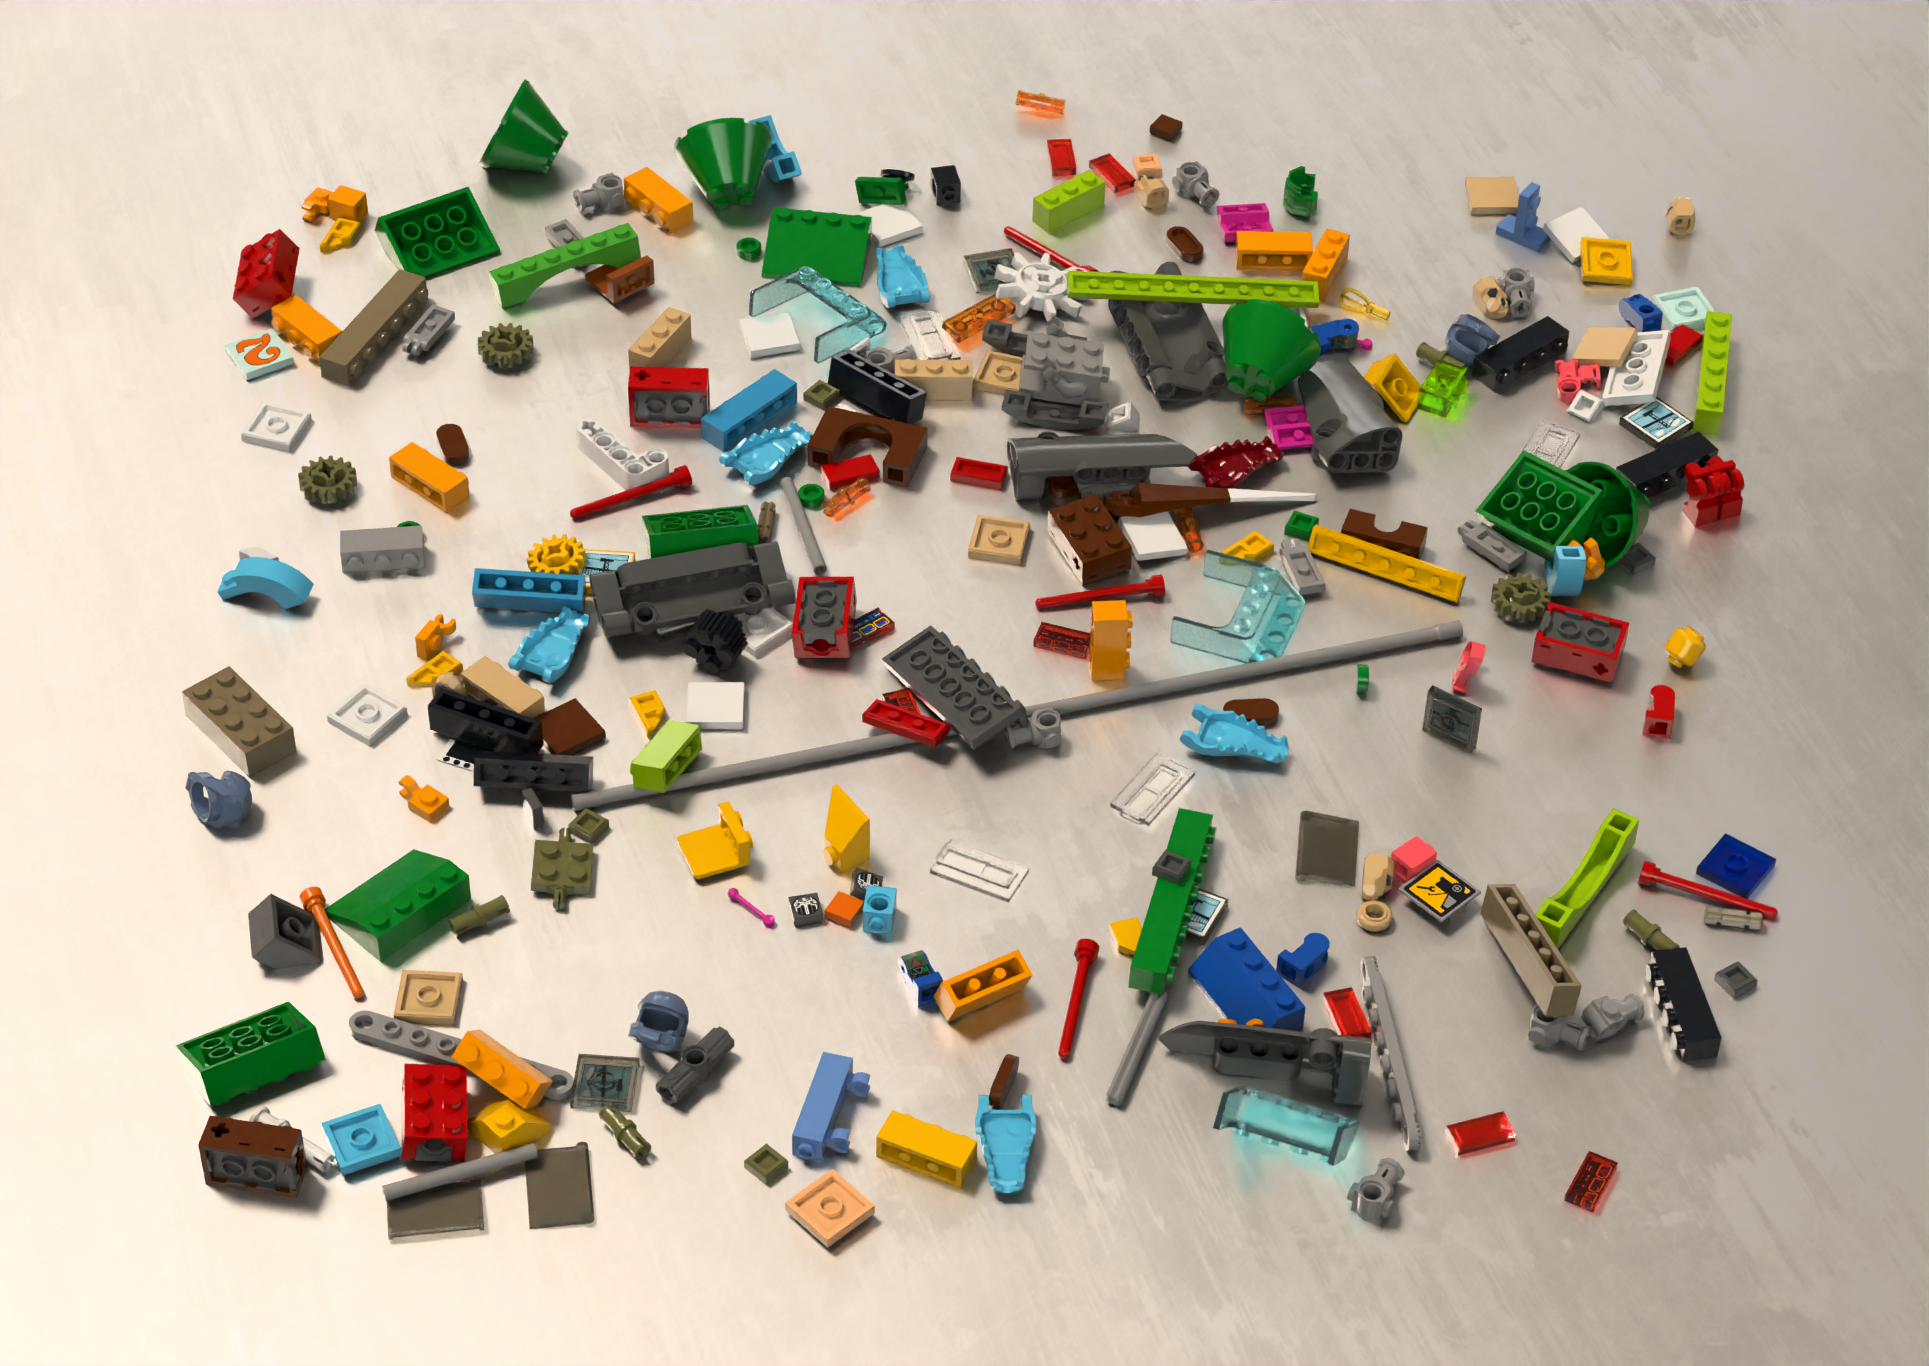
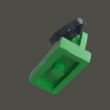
M883 169L881 170V177H858L855 180L859 203L902 205L906 201L905 191L909 188L906 182L914 181L915 174L902 170Z

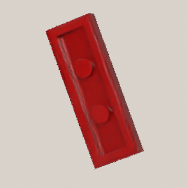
M878 699L862 714L863 723L934 748L950 732V725Z

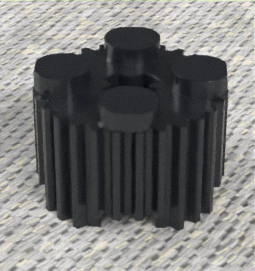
M706 609L700 614L686 634V642L683 645L684 653L695 658L696 662L701 663V666L704 665V669L709 674L716 675L720 670H728L734 665L748 644L747 638H745L746 634L742 633V621H739L737 616L734 617L733 613L721 615L720 612L715 613L713 610Z

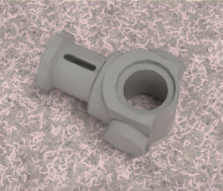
M1187 162L1182 164L1180 168H1177L1176 176L1172 178V184L1183 196L1197 197L1200 204L1206 208L1214 205L1219 199V191L1209 185L1208 172L1199 162Z
M613 173L599 176L597 183L592 184V188L583 191H573V198L577 209L581 212L586 207L596 204L609 210L624 206L625 197L623 195L621 178Z
M1521 268L1504 270L1503 277L1498 278L1497 281L1506 294L1507 301L1511 303L1510 311L1515 317H1525L1533 309L1532 302L1528 299L1531 292H1534V277H1530L1529 270Z
M911 345L897 352L878 347L865 351L863 357L895 374V359L917 360L915 350Z
M1052 707L1035 710L1032 717L1027 718L1028 725L1025 728H1022L1020 725H1009L1004 728L1009 749L1029 742L1041 749L1061 746L1060 715Z
M1633 994L1627 995L1621 1001L1604 996L1593 1000L1583 1010L1581 1019L1586 1025L1592 1026L1590 1036L1600 1041L1613 1036L1625 1026L1627 1021L1641 1020L1645 1014L1644 1003L1638 995Z
M1537 1004L1532 1011L1528 1040L1544 1046L1554 1043L1558 1044L1561 1040L1577 1046L1578 1050L1583 1051L1588 1042L1592 1026L1586 1025L1584 1027L1568 1021V1016L1546 1017Z
M1391 1158L1381 1159L1377 1165L1378 1170L1375 1175L1362 1177L1359 1183L1354 1182L1348 1192L1347 1200L1352 1201L1351 1210L1355 1211L1364 1220L1380 1223L1383 1216L1388 1218L1394 1208L1395 1201L1391 1199L1394 1194L1393 1186L1396 1181H1400L1405 1173L1401 1165Z

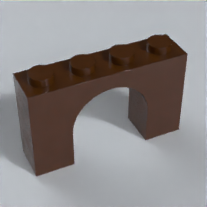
M828 406L807 445L808 465L821 468V465L837 462L842 452L853 444L862 442L876 443L888 450L883 461V482L908 488L927 449L928 428Z

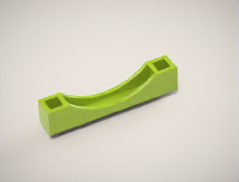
M1711 311L1706 313L1701 342V366L1693 420V433L1699 431L1701 434L1719 435L1724 407L1732 314Z
M1613 808L1600 825L1592 844L1572 877L1555 895L1547 897L1535 913L1557 949H1559L1635 844L1639 819Z

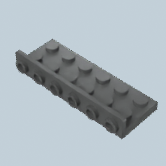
M931 625L882 658L885 667L936 715L949 724L950 728L973 749L983 744L1014 721L1022 728L1028 725L1024 716L1027 712L1023 704L1019 700L1014 701L1004 686L998 687L993 677L988 672L983 673L974 659L971 658L969 660L966 658L965 653L958 645L953 646L943 631L939 633Z

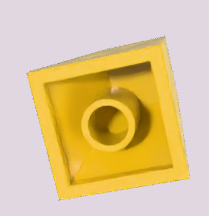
M1395 353L1372 363L1364 376V379L1381 397L1383 403L1402 423L1408 421L1425 393V390Z
M836 784L832 786L824 835L825 849L823 850V855L829 865H833L840 873H843L870 859V819Z
M505 1095L468 1119V1129L494 1154L531 1144L552 1130V1125L534 1108L524 1109Z

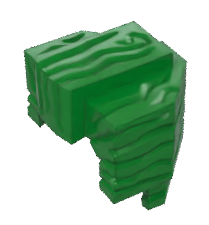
M1303 166L1289 171L1284 188L1283 206L1293 215L1309 217L1310 213H1314L1317 207L1318 192L1314 191L1316 174L1305 173V167Z

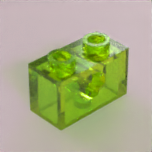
M1439 359L1419 388L1417 409L1446 418L1451 409H1456L1459 396L1461 394L1464 395L1468 389L1469 380L1466 379L1467 368Z

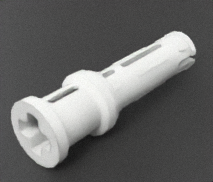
M265 1106L257 1108L249 1119L250 1122L258 1121L264 1124L291 1127L289 1121L278 1119L270 1114L269 1108ZM303 1137L306 1161L318 1168L319 1171L327 1172L332 1166L327 1160L334 1162V1155Z

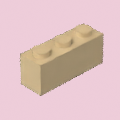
M668 307L628 349L629 372L630 366L666 367L692 338L691 315Z
M895 359V375L926 391V400L972 401V360Z
M486 656L460 673L466 691L471 698L530 718H535L545 713V699L539 690L531 688L520 677L512 675L499 663L493 662Z

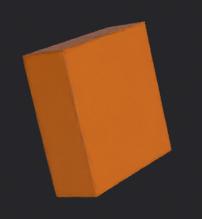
M838 891L824 910L825 917L851 928L863 911L864 901Z

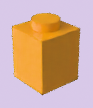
M340 185L327 199L331 219L343 218L360 222L368 213L365 192Z

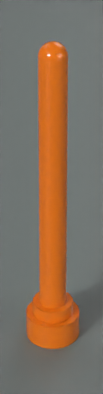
M309 887L302 891L299 900L304 910L314 915L354 998H361L364 990L324 910L326 899L319 887Z

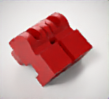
M1717 456L1707 461V466L1703 468L1696 462L1686 465L1684 476L1688 481L1686 491L1690 496L1689 501L1684 502L1682 511L1694 527L1716 522L1717 518L1721 521L1741 515L1743 503L1741 491L1744 489V478L1740 470L1736 468L1733 460L1724 462Z

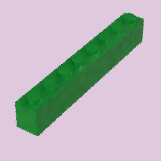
M1182 808L1178 810L1166 850L1192 860L1191 868L1179 885L1157 878L1130 966L1128 988L1164 995L1167 983H1173L1176 966H1172V964L1179 962L1182 946L1178 944L1179 942H1185L1188 928L1184 923H1190L1192 918L1193 905H1190V902L1196 903L1199 886L1196 883H1202L1205 866H1202V863H1208L1211 847L1208 844H1213L1215 840L1216 827H1212V814Z

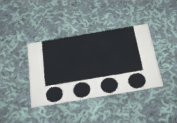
M449 739L436 760L474 771V757L479 751L488 750Z

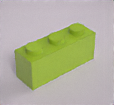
M1088 170L1034 197L1032 221L1044 231L1050 233L1103 206L1105 200V181Z
M668 720L658 730L653 739L645 745L639 755L632 760L630 774L633 776L634 788L665 793L702 750L700 725Z

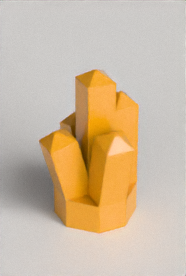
M1589 538L1583 543L1586 556L1585 580L1597 579L1604 572L1605 560L1601 557L1598 543L1593 538ZM1572 540L1567 546L1581 545L1578 542Z

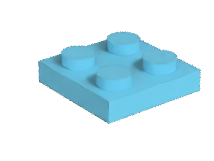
M381 1103L321 1123L322 1131L342 1176L401 1156V1147Z

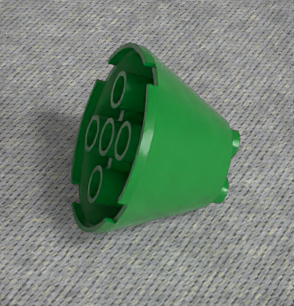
M524 80L497 131L491 138L478 164L482 168L542 172L547 174L569 132L563 128L529 81Z
M721 118L706 121L689 128L686 136L682 139L681 137L677 138L674 150L677 159L706 199L714 204L715 209L723 210L728 208L729 205H747L753 202V196L772 145V135L768 127L758 121H755L754 125L745 123L744 118Z
M1248 299L1247 303L1240 305L1238 303L1233 304L1226 311L1222 321L1226 377L1229 381L1228 388L1235 393H1242L1253 397L1257 401H1266L1267 397L1316 364L1321 353L1318 335L1315 331L1311 333L1304 325L1305 319L1280 304L1260 299Z
M1592 461L1577 463V465L1564 471L1604 491L1584 542L1589 538H1593L1598 543L1601 557L1605 560L1604 568H1607L1622 559L1636 539L1642 534L1649 518L1650 500L1611 466Z

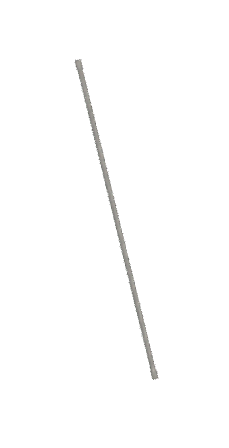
M1458 620L1438 624L1430 628L1025 707L1027 714L1024 716L1027 721V718L1032 717L1035 710L1052 707L1059 714L1424 642L1462 637L1463 627ZM950 728V732L947 736L957 735V733ZM889 733L681 774L666 792L916 743L917 741ZM633 784L571 794L573 810L579 811L585 808L599 807L602 804L661 792L634 788Z

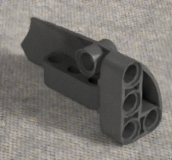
M1327 351L1318 358V361L1312 368L1300 375L1297 381L1313 440L1311 457L1322 461L1334 473L1387 472L1392 470L1398 462L1402 431L1384 411L1381 397L1346 356Z
M1046 431L1034 438H1010L1007 440V457L1016 500L1040 499L1044 495L1047 477L1073 476L1074 481L1081 485L1137 483L1149 477L1151 468L1188 467L1197 457V453L1185 445L1158 434L1059 437L1054 432Z
M1209 1021L1184 1023L1166 1031L1158 1038L1171 1051L1213 1055L1214 1068L1223 1074L1289 1081L1296 1079L1300 1075L1301 1070L1329 1073L1333 1076L1332 1098H1335V1103L1363 1106L1371 1057V1038L1337 1035L1335 1031L1328 1028H1319L1313 1032Z

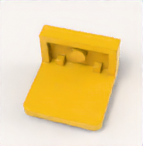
M729 801L718 804V825L677 837V845L695 879L706 878L750 865V848H753L752 837L749 831H744L739 811L735 812Z

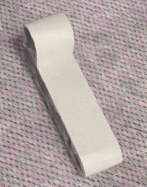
M584 418L576 424L579 450L624 490L669 476V459L666 450L652 448L637 455L598 420Z

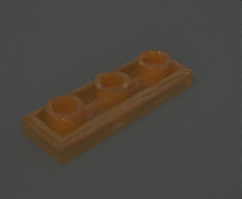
M995 293L943 321L942 328L954 340L960 343L984 330L987 320L1000 321L1015 313L1016 305L1008 298L997 299Z

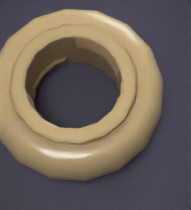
M1379 901L1364 902L1358 907L1356 912V919L1359 925L1365 930L1372 932L1385 930L1390 926L1393 919L1390 908ZM1369 914H1376V915H1379L1380 918H1372V917H1369L1368 915H1369Z

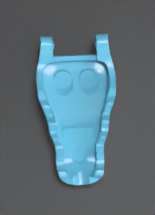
M897 245L890 250L882 249V247L877 248V286L885 306L891 308L898 304L928 303L930 295L926 275L923 273L921 266H916L915 259L905 254L904 246Z
M791 421L786 429L781 428L779 431L775 427L771 431L764 429L760 436L753 433L749 439L744 438L730 452H724L719 457V462L725 467H734L744 474V480L748 484H759L773 477L795 451L809 443L813 434L806 432L795 421Z
M563 606L558 617L554 619L548 618L546 622L542 621L538 630L533 628L528 636H524L517 652L508 662L509 668L515 671L524 669L541 675L542 680L549 683L556 681L569 667L580 636L590 622V615L585 613L579 614L575 610H570V608Z
M1195 704L1192 710V716L1201 722L1197 734L1190 730H1184L1180 736L1181 743L1200 754L1250 757L1273 764L1283 762L1289 749L1286 736L1276 738L1272 733H1266L1265 726H1258L1255 719L1248 722L1244 714L1238 716L1234 711H1216L1202 704Z
M978 1095L975 1131L988 1167L990 1188L995 1192L1006 1194L1019 1192L1024 1188L1026 1179L1025 1169L1036 1134V1118L1032 1107V1095H1022V1110H989V1095Z

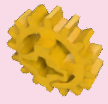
M563 534L561 538L552 535L551 540L542 538L543 543L541 545L534 543V550H529V558H526L530 572L579 575V568H585V560H587L582 542H577L576 537L568 540L566 534Z

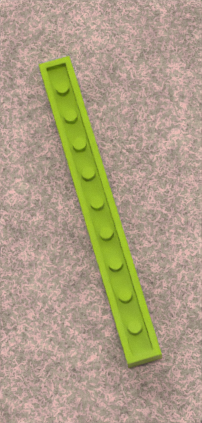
M1068 271L1066 276L1067 298L1230 305L1238 303V305L1245 304L1248 299H1260L1285 307L1318 308L1320 303L1318 281Z

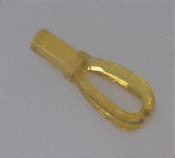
M1346 288L1340 294L1339 303L1346 310L1372 314L1386 321L1390 317L1391 311L1375 305L1363 293L1354 288ZM1352 292L1358 295L1367 304L1346 296V293ZM1343 299L1349 300L1365 308L1359 309L1345 305Z

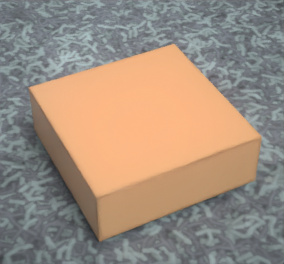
M1156 153L1133 156L1132 163L1137 177H1141L1143 174L1146 176L1162 174V167Z

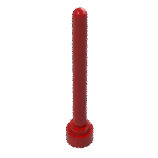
M1010 226L1004 228L1006 236L1041 256L1044 253L1050 254V261L1065 269L1075 266L1077 271L1099 272L1090 265L1080 266Z
M686 465L677 467L668 477L573 508L570 511V516L573 519H577L671 486H680V488L691 486L692 477Z
M1162 574L1150 576V579H1146L1144 583L1038 598L1035 601V606L1038 609L1144 593H1147L1148 596L1160 597L1165 596V583Z
M1648 861L1644 862L1638 883L1647 886L1660 883L1741 910L1760 912L1763 917L1774 919L1778 915V911L1774 907L1660 872L1661 868H1657L1655 863Z
M1080 939L1076 943L1074 956L1078 965L1058 1050V1056L1061 1059H1067L1070 1056L1089 966L1098 958L1100 947L1097 942L1091 939Z

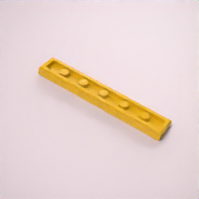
M1319 525L1313 526L1308 544L1310 553L1456 603L1460 601L1467 575Z

